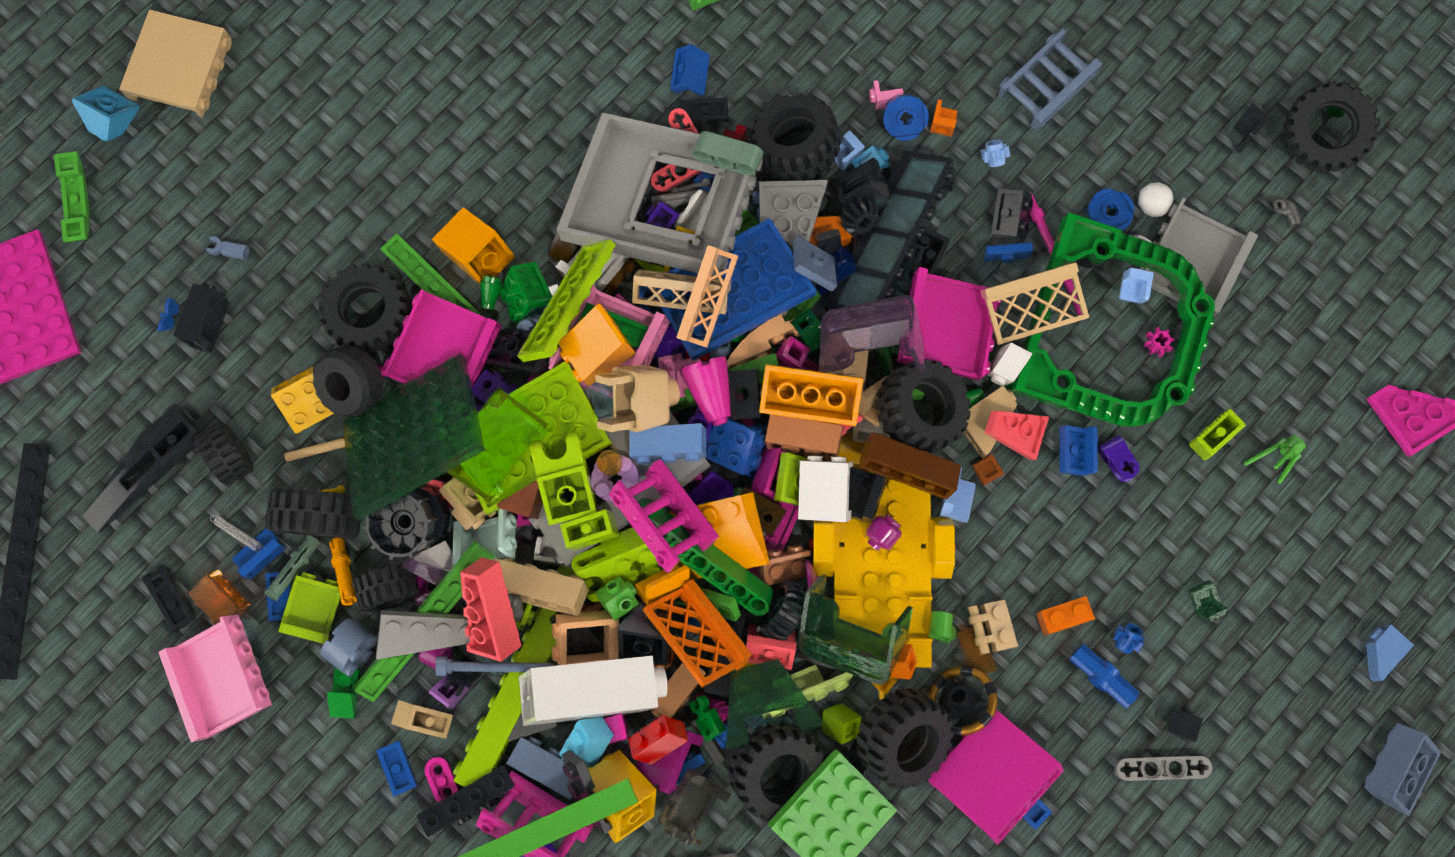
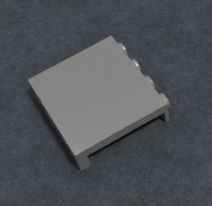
M1182 198L1178 205L1175 203L1172 205L1167 214L1171 218L1168 223L1164 222L1158 232V235L1161 236L1158 243L1155 241L1153 243L1170 248L1183 255L1195 267L1200 281L1203 282L1205 294L1211 296L1215 302L1213 313L1215 317L1219 314L1258 235L1251 231L1243 235L1183 205L1186 199ZM1142 267L1139 268L1140 270H1145V271H1149V272H1154V271H1151V270L1148 269V268H1146V269H1145V268H1142ZM1154 272L1151 288L1178 302L1180 293L1169 279ZM1197 302L1196 308L1198 309V311L1202 312L1203 307L1199 302Z

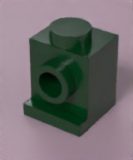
M810 308L790 322L812 352L827 341L822 333L825 328Z

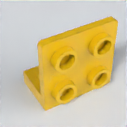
M313 366L271 388V397L294 433H299L334 414L322 404L316 395L315 387H313Z

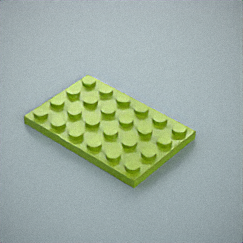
M564 361L445 431L485 514L490 515L499 510L497 503L537 480L529 448L531 442H541L548 456L552 459H560L567 451L566 435L573 431L579 434L585 459L613 444L607 432L597 428V421L600 419L581 383L573 375V368L570 362L567 364Z

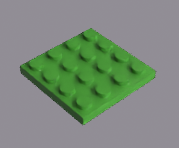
M835 749L767 825L801 857H856L897 812V809Z

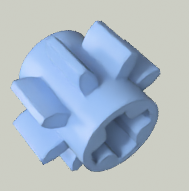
M999 139L986 142V149H981L982 160H984V163H988L990 167L1002 166L1005 164V158L1010 157L1009 146L1006 143L1003 144L1002 140Z

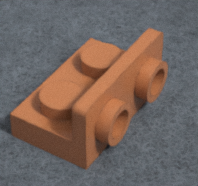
M802 545L788 546V550L785 551L779 549L769 550L767 554L770 564L759 566L761 580L767 585L781 583L789 579L794 580L807 577L805 560L806 556L811 555V550L802 548Z

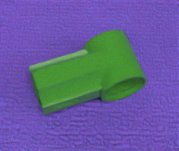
M933 611L928 637L937 639L940 643L949 644L951 640L956 639L957 630L952 624L954 615L947 612Z

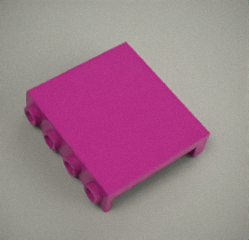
M919 267L913 273L897 362L908 364L921 359L936 360L942 363V367L947 365L951 368L954 375L957 374L958 376L974 380H980L987 375L991 365L988 357L989 352H992L994 347V338H992L993 327L986 302L982 298L980 290L989 287L928 274V269ZM1002 300L992 302L995 312Z
M421 289L420 293H417L412 301L413 308L410 315H407L403 321L402 327L404 329L401 335L394 341V351L391 357H388L385 361L383 375L465 410L471 396L469 391L478 380L502 325Z
M996 710L993 719L986 727L976 733L962 736V741L957 747L954 746L947 752L948 757L945 762L943 761L940 764L941 768L937 772H933L930 775L931 778L928 781L932 787L940 791L998 845L1064 770L1061 763Z

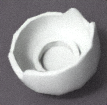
M1160 182L1149 183L1139 191L1138 205L1144 214L1151 217H1161L1170 211L1174 200L1173 193L1165 184Z

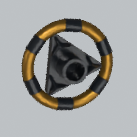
M962 665L945 670L933 681L928 697L936 702L938 691L951 678L946 711L952 721L987 708L977 722L968 726L953 725V734L963 736L980 731L993 719L997 709L998 696L994 683L989 676L974 667ZM956 676H971L980 680L984 684L989 702Z

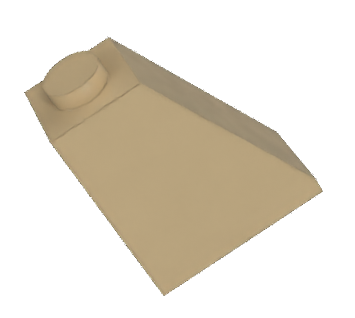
M1004 386L968 409L971 411L970 419L966 421L968 422V427L963 434L982 459L990 453L997 441L985 434L991 411L1013 413L1017 406L1015 395L1010 389L1006 390Z

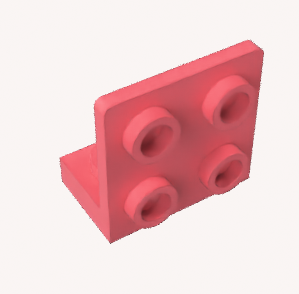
M749 624L746 647L752 655L747 663L792 670L796 651V632L793 631V634L789 635L785 641L764 638L757 632L755 624Z

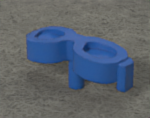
M167 298L165 313H160L162 318L156 330L166 331L173 328L175 321L172 315L179 312V305L175 302V299Z

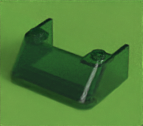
M822 574L805 592L798 639L799 650L809 658L872 683H886L892 675L907 640L913 607L908 606L895 623L887 624L883 629L882 635L839 619L840 608L833 599L824 596L827 575Z

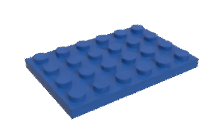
M770 218L735 236L734 248L729 250L728 253L739 257L731 278L727 313L719 314L708 348L679 339L692 361L817 295V290L810 279L794 270L793 253ZM728 258V265L726 269L729 268L731 262L730 258ZM677 268L667 272L672 274L698 276V273ZM726 274L722 275L723 280H725ZM664 289L660 292L666 301H672L677 297L671 289ZM689 291L683 296L688 302L692 293ZM718 297L714 298L715 303H717ZM660 307L670 321L674 332L678 335L686 310ZM701 311L704 319L713 315V313ZM699 316L697 318L696 323L701 321ZM711 319L708 320V321H706L708 327H709V324H710ZM703 323L694 327L691 337L704 341L707 331Z

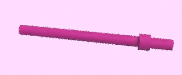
M1032 194L1033 207L1029 215L1032 222L1036 223L1051 255L1055 242L1044 220L1045 214L1042 208L1038 207ZM1068 279L1063 284L1068 294L1071 295L1074 285L1072 279ZM1072 301L1078 316L1082 315L1079 305Z

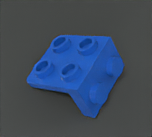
M726 418L727 423L712 426L710 438L706 443L707 459L741 475H745L759 467L762 460L760 456L761 451L766 444L767 425L759 423L748 427L735 420Z

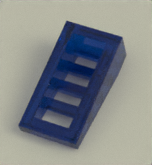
M843 246L833 255L837 284L857 269L853 254ZM816 283L818 294L823 295L829 291Z

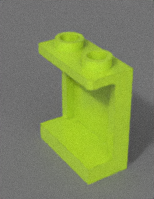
M302 572L301 576H295L278 632L324 644L329 638V632L340 600L338 583L329 579H325V583L315 581L316 576Z

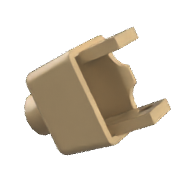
M648 365L614 367L612 372L595 375L597 383L608 386L613 385L614 418L597 421V428L608 432L626 429L640 432L665 425L670 419L669 406L676 405L680 399V390L677 382L672 377H669L668 372L664 369Z

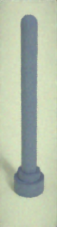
M437 656L436 676H447L452 674L453 671L526 672L531 668L554 665L552 663L453 662V659H448L447 656Z

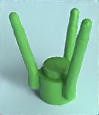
M1291 435L1287 440L1282 438L1276 444L1246 460L1244 465L1247 466L1281 447L1280 453L1282 457L1274 465V469H1278L1287 459L1290 460L1277 481L1281 484L1296 461L1301 457L1300 453L1305 450L1306 445L1298 436Z

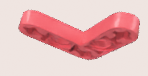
M677 108L670 112L668 120L672 128L682 130L679 123H674L676 121L675 116L679 114L681 117L685 116L682 121L687 129L683 131L699 134L685 110ZM668 164L652 175L651 184L657 191L666 192L701 171L687 168L685 175L678 176L675 172L677 166ZM669 170L671 171L673 177L676 179L675 181H673L671 178L665 180L666 185L663 187L660 184H656L659 182V176H662L663 178L670 176L667 173V171Z

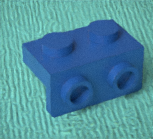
M1067 425L1060 427V473L1078 476L1097 473V427L1080 428Z

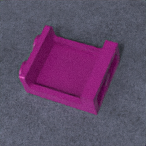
M686 730L688 736L686 743L652 765L638 760L635 766L653 786H655V783L658 784L657 789L670 795L672 791L682 793L683 788L675 784L690 745L692 743L701 746L704 739L703 736Z

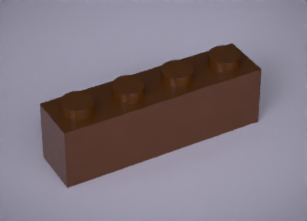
M874 432L863 443L858 466L946 500L957 491L961 465L954 463L950 459L940 458L926 450L916 449L905 442H898L887 438L883 434H876Z

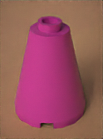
M726 357L712 358L708 362H698L682 368L680 371L681 376L707 423H713V426L727 423L726 418L731 417Z

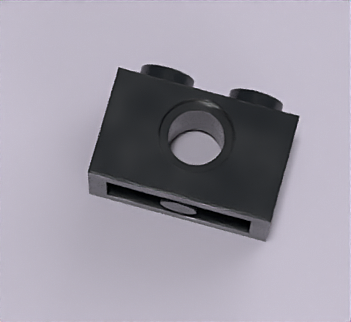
M757 369L728 371L731 419L762 418V413H759L761 403L759 371ZM741 388H746L749 392V397L746 401L740 402L737 399V392Z

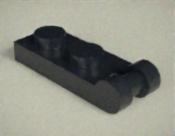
M161 564L152 574L147 573L144 575L142 580L172 631L178 632L197 618L172 578L170 570L165 564ZM162 578L164 583L157 586L156 582Z

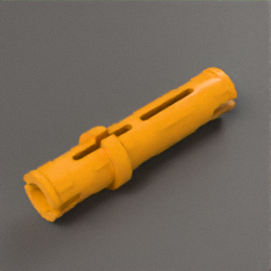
M334 538L329 542L332 553L331 565L335 568L341 603L346 606L352 605L354 602H357L352 585L351 559L347 555L344 539Z

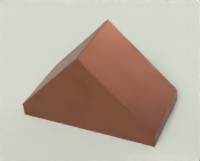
M537 480L497 503L498 508L538 519L543 502Z

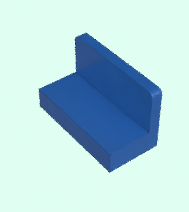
M692 44L676 49L670 90L674 93L690 90L700 96L704 95L710 55Z
M267 528L254 539L261 543L259 546L264 547L255 552L247 545L232 558V561L239 568L237 571L245 579L252 580L287 549L272 531H268Z

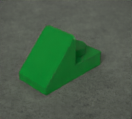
M335 668L332 692H327L330 717L355 719L358 693L354 692L353 687L360 679L361 670H356L352 676L348 677Z

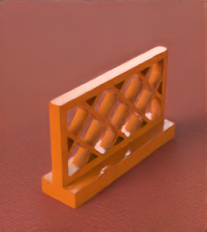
M693 579L685 582L682 588L645 606L643 609L644 613L701 687L708 685L734 669L739 670L743 668L752 655ZM680 597L686 608L673 606V600ZM659 608L668 611L667 619L658 617L653 610ZM671 613L684 615V622L670 620ZM688 616L696 618L700 623V627L688 625ZM669 626L682 629L681 638L672 636L669 632ZM686 631L699 634L698 642L685 639ZM703 635L711 637L715 642V647L703 644ZM684 645L696 648V657L687 655L684 651ZM701 650L714 653L713 661L701 659ZM718 654L726 656L731 663L728 665L717 663ZM699 665L712 668L711 675L704 677L699 671Z

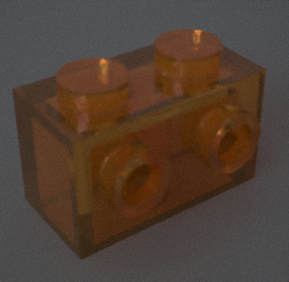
M219 570L206 574L188 593L194 600L195 605L209 616L210 621L214 625L221 622L220 617L240 616L250 606V603Z

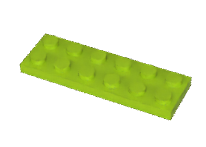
M607 239L585 245L581 248L518 353L517 357L523 362L548 358L556 353L559 341L569 331V324L579 314V307L590 295L592 285L600 278L602 268L611 259L612 251L616 246L614 242Z

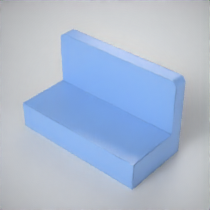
M959 476L957 491L947 500L943 499L940 516L967 523L976 484L962 480Z

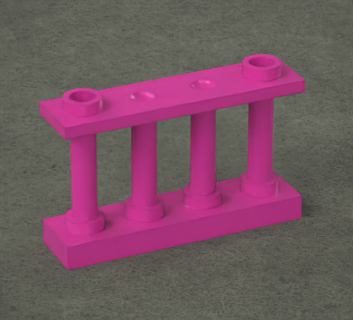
M659 459L645 473L647 478L629 488H626L620 480L612 488L609 496L614 505L621 510L656 557L658 564L668 573L680 561L678 555L696 544L702 551H705L712 546L719 538V535L664 462ZM653 486L661 498L641 508L633 496ZM665 506H669L676 517L656 528L648 516ZM683 525L690 534V537L671 548L663 535Z
M511 771L509 775L515 787L505 793V796L492 813L483 808L476 826L484 833L490 834L497 839L525 826L534 813L545 817L567 807V805ZM513 800H516L526 806V809L515 824L511 826L500 818ZM590 824L568 834L556 853L542 846L523 856L565 857L576 839L583 843L586 841L594 825Z

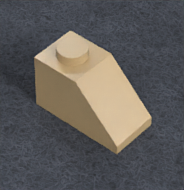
M398 700L391 724L446 739L453 715Z

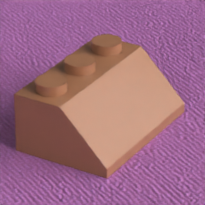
M770 414L765 443L767 449L780 448L794 455L806 458L808 456H822V460L830 461L831 457H839L843 430L842 425L837 423Z

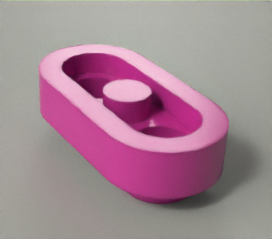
M435 757L427 762L425 775L437 802L447 798L444 795L446 788H450L452 794L460 790L458 783L453 781L455 776L446 759ZM437 765H441L443 768L441 774L435 772Z

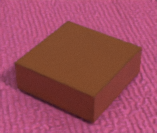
M993 454L971 466L982 486L1004 475Z

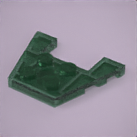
M779 659L743 667L739 670L734 669L730 672L727 749L749 744V737L743 720L745 718L792 707L799 731L822 725L821 718Z

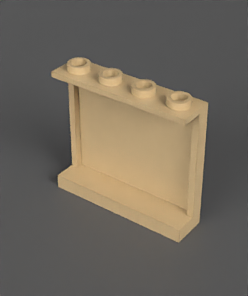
M149 10L119 90L128 99L136 101L137 97L165 103L195 111L199 117L203 118L205 111L210 106L212 91L217 87V77L224 67V58L227 51L231 48L232 38L224 28Z

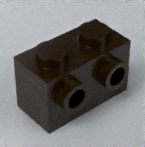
M744 487L740 495L753 492L764 539L767 536L772 538L787 510Z

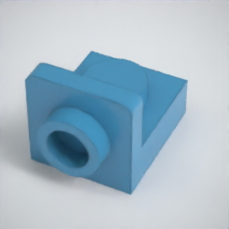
M873 145L851 161L856 168L874 157L879 162L880 170L883 167L888 168L891 166L888 162L890 157L882 147L879 149Z

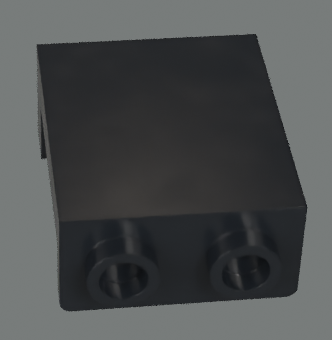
M850 467L848 510H852V519L868 524L873 522L887 483L886 477Z

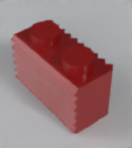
M662 714L661 718L658 717V720L655 719L650 725L647 724V727H643V730L640 729L632 737L629 736L628 741L634 760L637 759V761L640 760L652 765L686 743L688 736L684 722Z

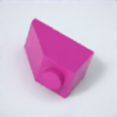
M618 714L604 719L614 734L609 744L628 740L630 733L626 715Z

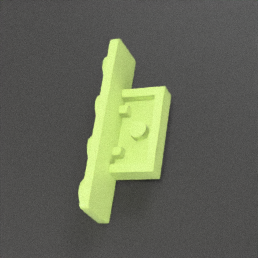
M813 665L773 682L772 687L780 701L766 706L762 716L764 720L770 717L776 719L784 715L791 708L794 710L802 708L812 699L819 701L825 698L831 691L836 690V692H840L849 686L848 683L853 675L851 671L824 681L817 666Z

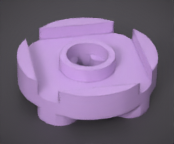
M618 454L609 455L598 460L594 465L591 475L592 487L597 496L612 504L614 503L609 493L615 486L610 481L613 474L617 473L618 476H622L621 481L626 488L641 481L639 469L632 460Z

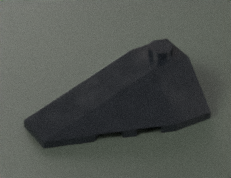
M532 326L527 331L515 330L513 334L509 335L498 334L485 364L535 379L549 371V360L551 357L526 362L517 357L535 327Z

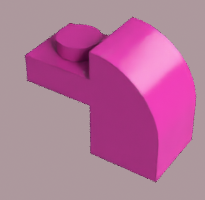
M792 336L783 340L776 354L780 366L817 371L819 368L817 364L806 357L810 350L808 347Z

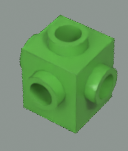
M620 577L608 582L606 586L595 593L605 611L614 621L639 605L634 596L637 594L634 586L629 581L625 583Z

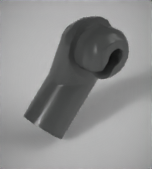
M1278 198L1274 201V210L1287 217L1290 227L1302 224L1295 203L1284 198Z
M508 594L515 622H520L524 615L522 599L518 595Z

